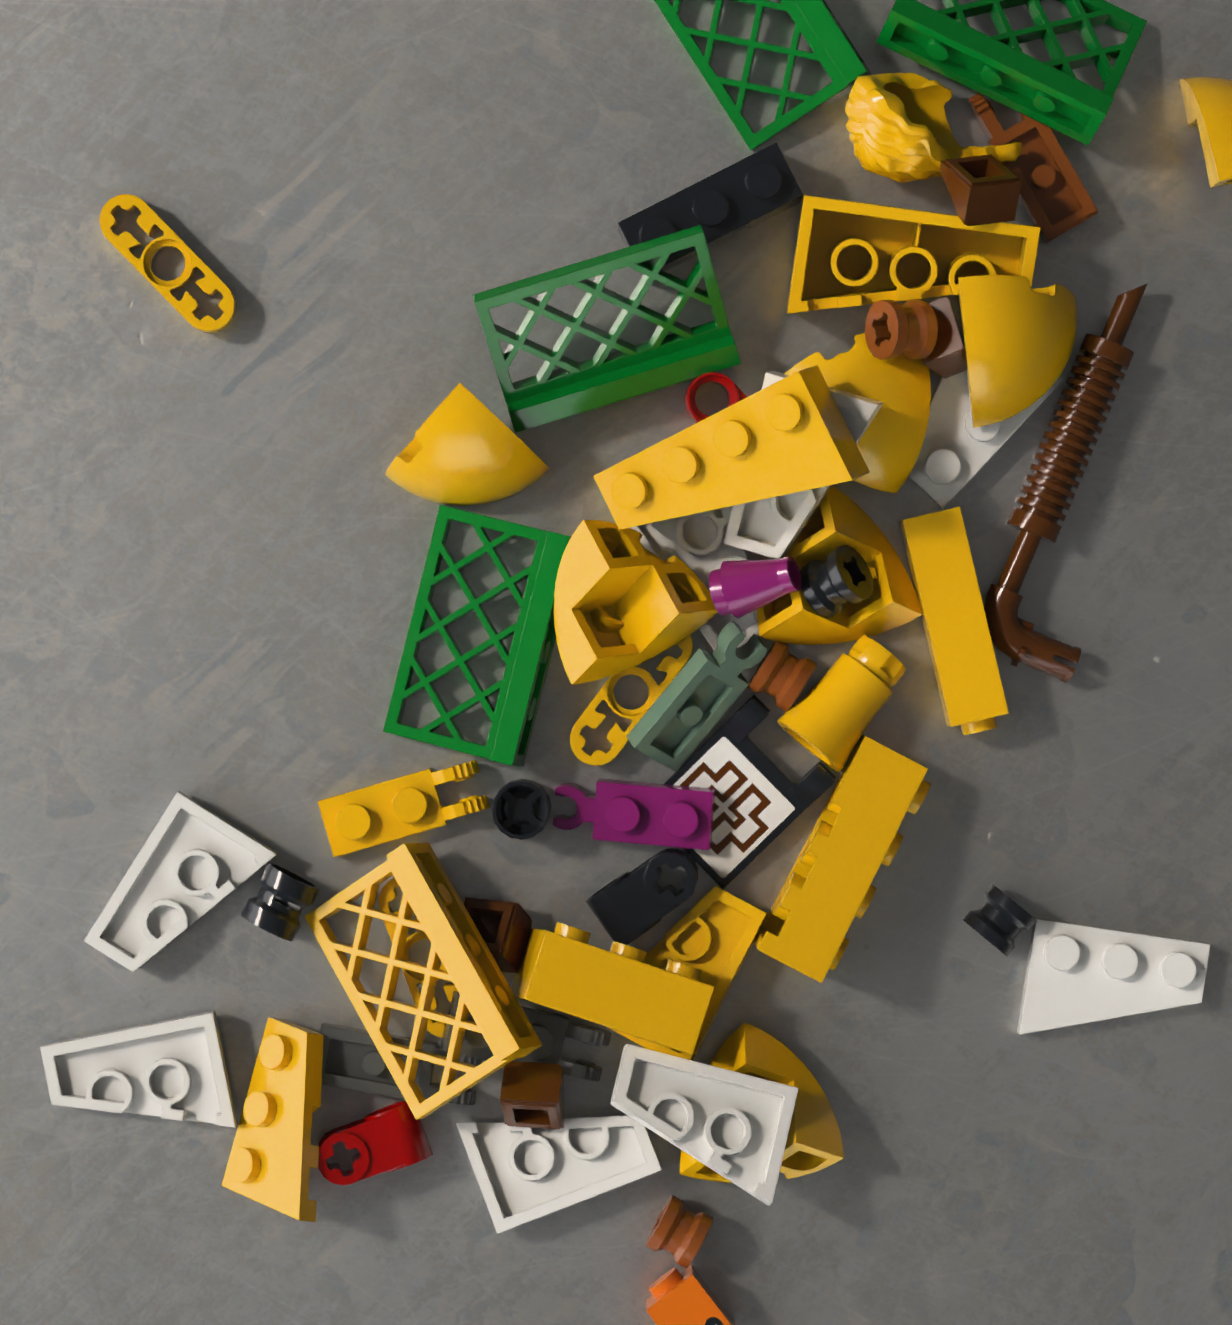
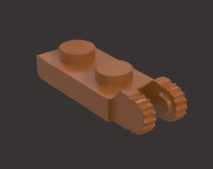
M981 93L968 99L969 106L979 125L990 139L987 142L988 146L1006 145L1014 142L1022 143L1021 154L1016 161L1002 162V164L1022 181L1019 199L1034 225L1040 227V235L1045 244L1099 213L1050 127L1014 110L1021 122L1004 131L995 116L990 102Z

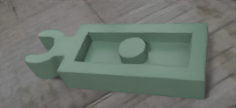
M732 621L719 633L717 639L718 648L712 655L699 648L627 735L634 749L676 772L749 685L741 672L744 669L754 667L764 658L767 647L760 637L753 634L745 645L737 648L746 635L740 626Z

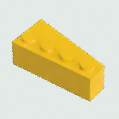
M803 194L787 314L829 308L874 304L880 300L908 301L959 295L958 277L1025 276L1029 279L1030 286L1032 287L1040 227L1012 222L967 226L958 215Z
M818 365L795 372L593 477L620 530L848 482L869 474L870 471Z
M862 735L769 911V916L755 941L758 951L820 983L823 982L829 969L835 970L848 946L849 939L845 938V935L854 917L862 918L877 888L871 885L880 865L883 864L888 867L901 845L904 835L897 831L906 812L908 811L915 815L930 789L931 783L923 780L928 768L867 736Z

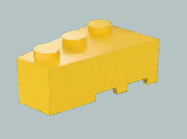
M558 922L554 933L531 928L519 973H515L511 986L515 997L693 1055L714 990V986L699 982L702 970L672 960H668L666 969L663 970L643 963L647 953L643 950L613 941L610 951L588 944L591 933Z

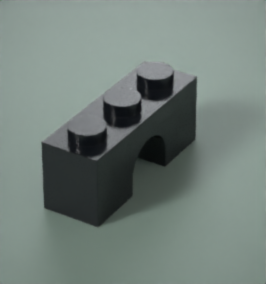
M776 142L618 222V231L626 247L701 225L707 246L734 232L744 228L750 229L799 204L803 198V193ZM694 246L671 253L661 270L667 271L695 257ZM652 259L644 262L650 264Z

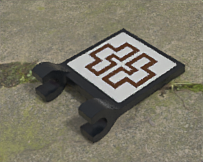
M755 694L664 783L668 785L716 789L710 849H683L722 889L739 875L807 807L816 801L836 779V776L819 761L798 783H793L749 739L748 734L771 711Z

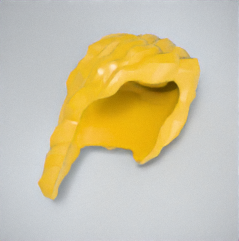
M884 73L858 76L845 106V112L849 117L846 129L850 132L849 140L853 143L854 155L861 166L868 172L888 177L900 183L942 176L940 164L941 161L946 159L992 154L1001 163L1016 161L1021 154L1022 143L1014 142L1006 145L983 147L960 146L952 134L944 108L945 103L952 98V90L936 80H928L915 73Z

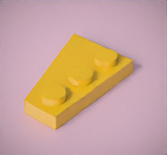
M714 886L645 956L643 963L663 970L666 969L668 960L702 970L699 982L714 986L693 1055L614 1029L611 1030L646 1049L693 1061L761 932L769 913L718 886Z
M268 1017L221 1186L299 1221L316 1222L317 1201L308 1200L310 1169L318 1168L319 1146L311 1145L312 1113L321 1106L324 1035L285 1019Z

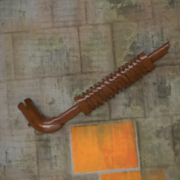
M1147 284L1117 296L1101 336L1086 333L1079 349L1084 355L1076 356L1075 362L1079 366H1072L1070 371L1075 376L1074 378H1067L1066 384L1070 388H1063L1061 392L1066 398H1059L1057 402L1061 410L1054 409L1052 416L1057 419L1056 421L1050 420L1048 423V427L1052 431H1045L1043 438L1048 441L1047 443L1040 442L1039 449L1043 453L1035 454L1034 459L1038 461V465L1031 464L1029 470L1034 472L1033 476L1027 474L1025 481L1030 484L1029 486H1022L1020 491L1025 496H1018L1016 503L1021 506L1020 508L1013 507L1007 524L1020 531L997 585L991 584L986 595L984 610L991 640L998 650L1012 659L1010 665L1017 667L1020 662L1056 677L1064 683L1070 680L1075 669L1055 661L1053 657L1057 656L1078 664L1081 648L1070 646L1032 630L1034 627L1033 623L1018 617V609L1023 599V596L1018 593L1041 539L1051 543L1056 542L1062 528L1057 522L1058 520L1064 522L1066 518L1062 510L1069 511L1071 505L1066 501L1067 499L1073 500L1075 497V493L1071 492V489H1078L1080 485L1075 479L1076 477L1083 478L1084 472L1080 470V467L1087 468L1089 461L1084 458L1085 456H1092L1094 450L1089 448V446H1096L1098 439L1093 436L1094 434H1101L1102 428L1098 424H1105L1107 420L1103 412L1110 413L1112 407L1107 403H1114L1116 396L1112 394V391L1118 392L1121 386L1116 381H1123L1125 374L1121 372V369L1128 370L1134 355L1133 351L1122 346Z

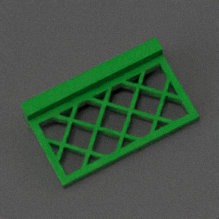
M654 0L751 151L849 86L853 87L858 76L872 74L825 0H780L782 4L766 0H731L757 6L750 40L718 34L724 0L715 1L709 32L686 27L679 16L683 0H674L673 5L670 0ZM765 7L788 12L793 19L795 27L790 48L758 42ZM801 33L814 53L798 50ZM693 36L708 38L705 54ZM716 40L748 47L741 81L719 77L713 69L711 63ZM756 48L788 55L782 89L749 83ZM796 57L820 61L832 82L812 96L791 92L790 86ZM724 85L739 87L737 103H735ZM748 89L780 96L775 121L757 133L753 131L743 115ZM788 98L803 101L785 113Z
M896 0L876 43L1088 146L1114 99V93L1147 21L1105 0H1058L1066 4L1071 17L1049 22L1040 3L1041 0H980L959 5L958 0H942L945 9L937 11L916 0ZM1025 4L1035 26L1013 31L1003 9ZM989 13L998 35L988 36L971 28L966 18ZM1105 23L1126 33L1127 36L1122 44L1102 48L1092 26ZM1078 30L1088 52L1066 57L1056 35ZM1042 39L1051 61L1041 62L1023 53L1019 44ZM1116 59L1113 67H1111L1109 61ZM1094 64L1104 84L1102 91L1076 79L1072 69Z
M701 225L472 295L515 433L697 378L705 373L716 372L741 364ZM694 246L698 261L686 281L661 270L671 253ZM652 259L650 264L644 262ZM630 267L643 274L629 298L604 287L613 271ZM595 277L593 281L588 280L589 278ZM702 277L706 291L697 287ZM654 280L679 291L665 315L640 304ZM571 284L586 291L572 316L547 304L556 288ZM539 294L536 299L533 298V297H530V296ZM690 296L710 305L714 316V321L692 328L675 320ZM597 297L622 308L608 332L583 321ZM515 302L530 310L516 333L494 324L489 309ZM633 314L658 325L649 341L633 345L619 338ZM540 315L566 326L552 350L527 339ZM576 332L601 342L593 358L576 362L563 356L564 351ZM499 339L509 343L504 353L502 352ZM520 349L545 360L535 376L512 383L508 368Z
M444 505L439 506L383 732L487 758L491 761L510 766L524 767L556 640L553 613L555 582L563 553L571 538L570 536ZM452 520L472 525L484 545L458 562L455 561L446 545ZM484 528L503 532L504 534L491 541ZM516 536L537 541L532 564L512 576L496 549ZM489 554L504 582L477 598L461 570ZM443 557L449 568L439 573ZM454 575L470 603L442 619L432 602L433 592L436 585ZM528 578L523 595L517 584ZM510 589L520 606L516 623L497 633L482 605ZM475 611L490 639L463 655L447 627ZM429 613L434 625L424 630ZM440 632L455 660L428 676L417 657L420 644ZM513 635L510 651L508 652L503 640ZM495 646L506 664L503 679L483 690L468 662ZM460 667L476 695L448 711L433 683ZM415 670L420 681L410 687L413 672ZM426 689L441 717L421 729L401 724L406 700L421 690ZM499 691L496 707L494 709L493 705L489 700V697ZM479 703L482 704L492 722L486 745L465 740L454 721V718ZM446 724L453 737L433 731Z

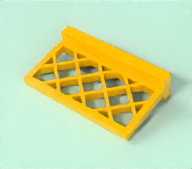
M429 842L402 844L386 855L388 860L304 916L416 1120L424 1119L516 1058L525 1057L542 1046L540 1039ZM392 875L403 892L399 915L374 909L379 884ZM363 896L362 905L352 903ZM342 909L360 913L353 945L339 942L327 922V919ZM412 911L415 913L418 920L411 919ZM372 917L396 923L390 955L366 949ZM409 927L425 931L431 942L427 966L402 959ZM344 952L351 954L350 961ZM363 958L388 964L381 996L366 992L359 980ZM441 962L443 963L446 971L439 969ZM400 968L425 974L418 1006L394 1000ZM437 978L451 981L457 988L460 997L456 1016L430 1010ZM373 1003L379 1005L378 1012L376 1011ZM392 1008L416 1015L410 1046L395 1043L387 1031ZM469 1012L475 1022L468 1020ZM428 1019L453 1025L447 1057L422 1050ZM468 1029L482 1033L494 1056L478 1066L459 1061L465 1030ZM401 1054L407 1056L406 1063L403 1060ZM419 1060L445 1066L440 1090L428 1099L424 1098L415 1081ZM457 1070L466 1072V1074L455 1080Z

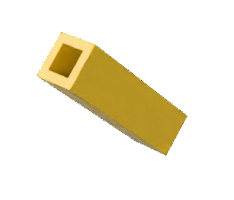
M959 506L898 521L913 586L923 613L921 620L946 726L954 727L961 725L963 735L997 728L995 717L1009 714L961 508Z

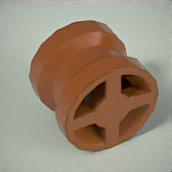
M880 300L870 307L865 322V339L868 349L874 357L880 360H891L902 354L908 359H923L932 353L937 340L938 326L935 312L928 302L909 300L900 305L894 300Z
M775 641L751 678L747 688L756 694L762 692L769 694L775 699L776 706L787 712L806 685L817 663L809 658H796L789 653L787 644Z
M671 1195L656 1219L647 1237L645 1246L655 1252L665 1250L673 1254L675 1263L687 1269L700 1249L714 1217L703 1211L695 1214L685 1209L683 1200Z

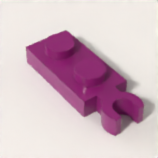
M599 778L596 784V795L588 794L578 784L563 783L555 788V795L571 797L577 804V812L572 816L556 815L553 818V826L562 830H571L577 828L583 822L594 823L593 840L709 850L712 841L716 789Z

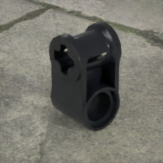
M667 848L656 853L631 872L623 873L589 897L585 902L611 939L628 945L659 923L662 917L687 901L697 885L698 867L695 860L687 852L678 848ZM666 863L671 869L681 865L686 872L681 879L682 889L677 891L671 884L662 888L657 881L662 874L660 865Z

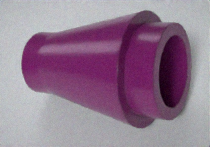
M792 556L781 559L724 561L720 569L712 570L709 574V590L716 610L722 616L732 614L738 619L788 593L799 591L802 585L799 567Z

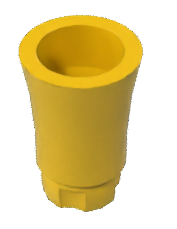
M863 635L853 645L847 655L842 653L817 684L797 704L781 716L777 723L812 755L830 768L841 773L856 743L878 711L893 694L890 689L903 676L906 667L881 644Z

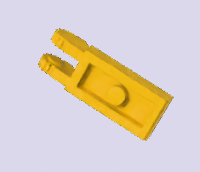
M477 760L432 772L431 768L317 801L333 857L447 825L446 820L490 808L487 795L480 796L478 794L462 798L458 803L442 807L436 785L449 781L459 782L472 778L474 774L480 772Z

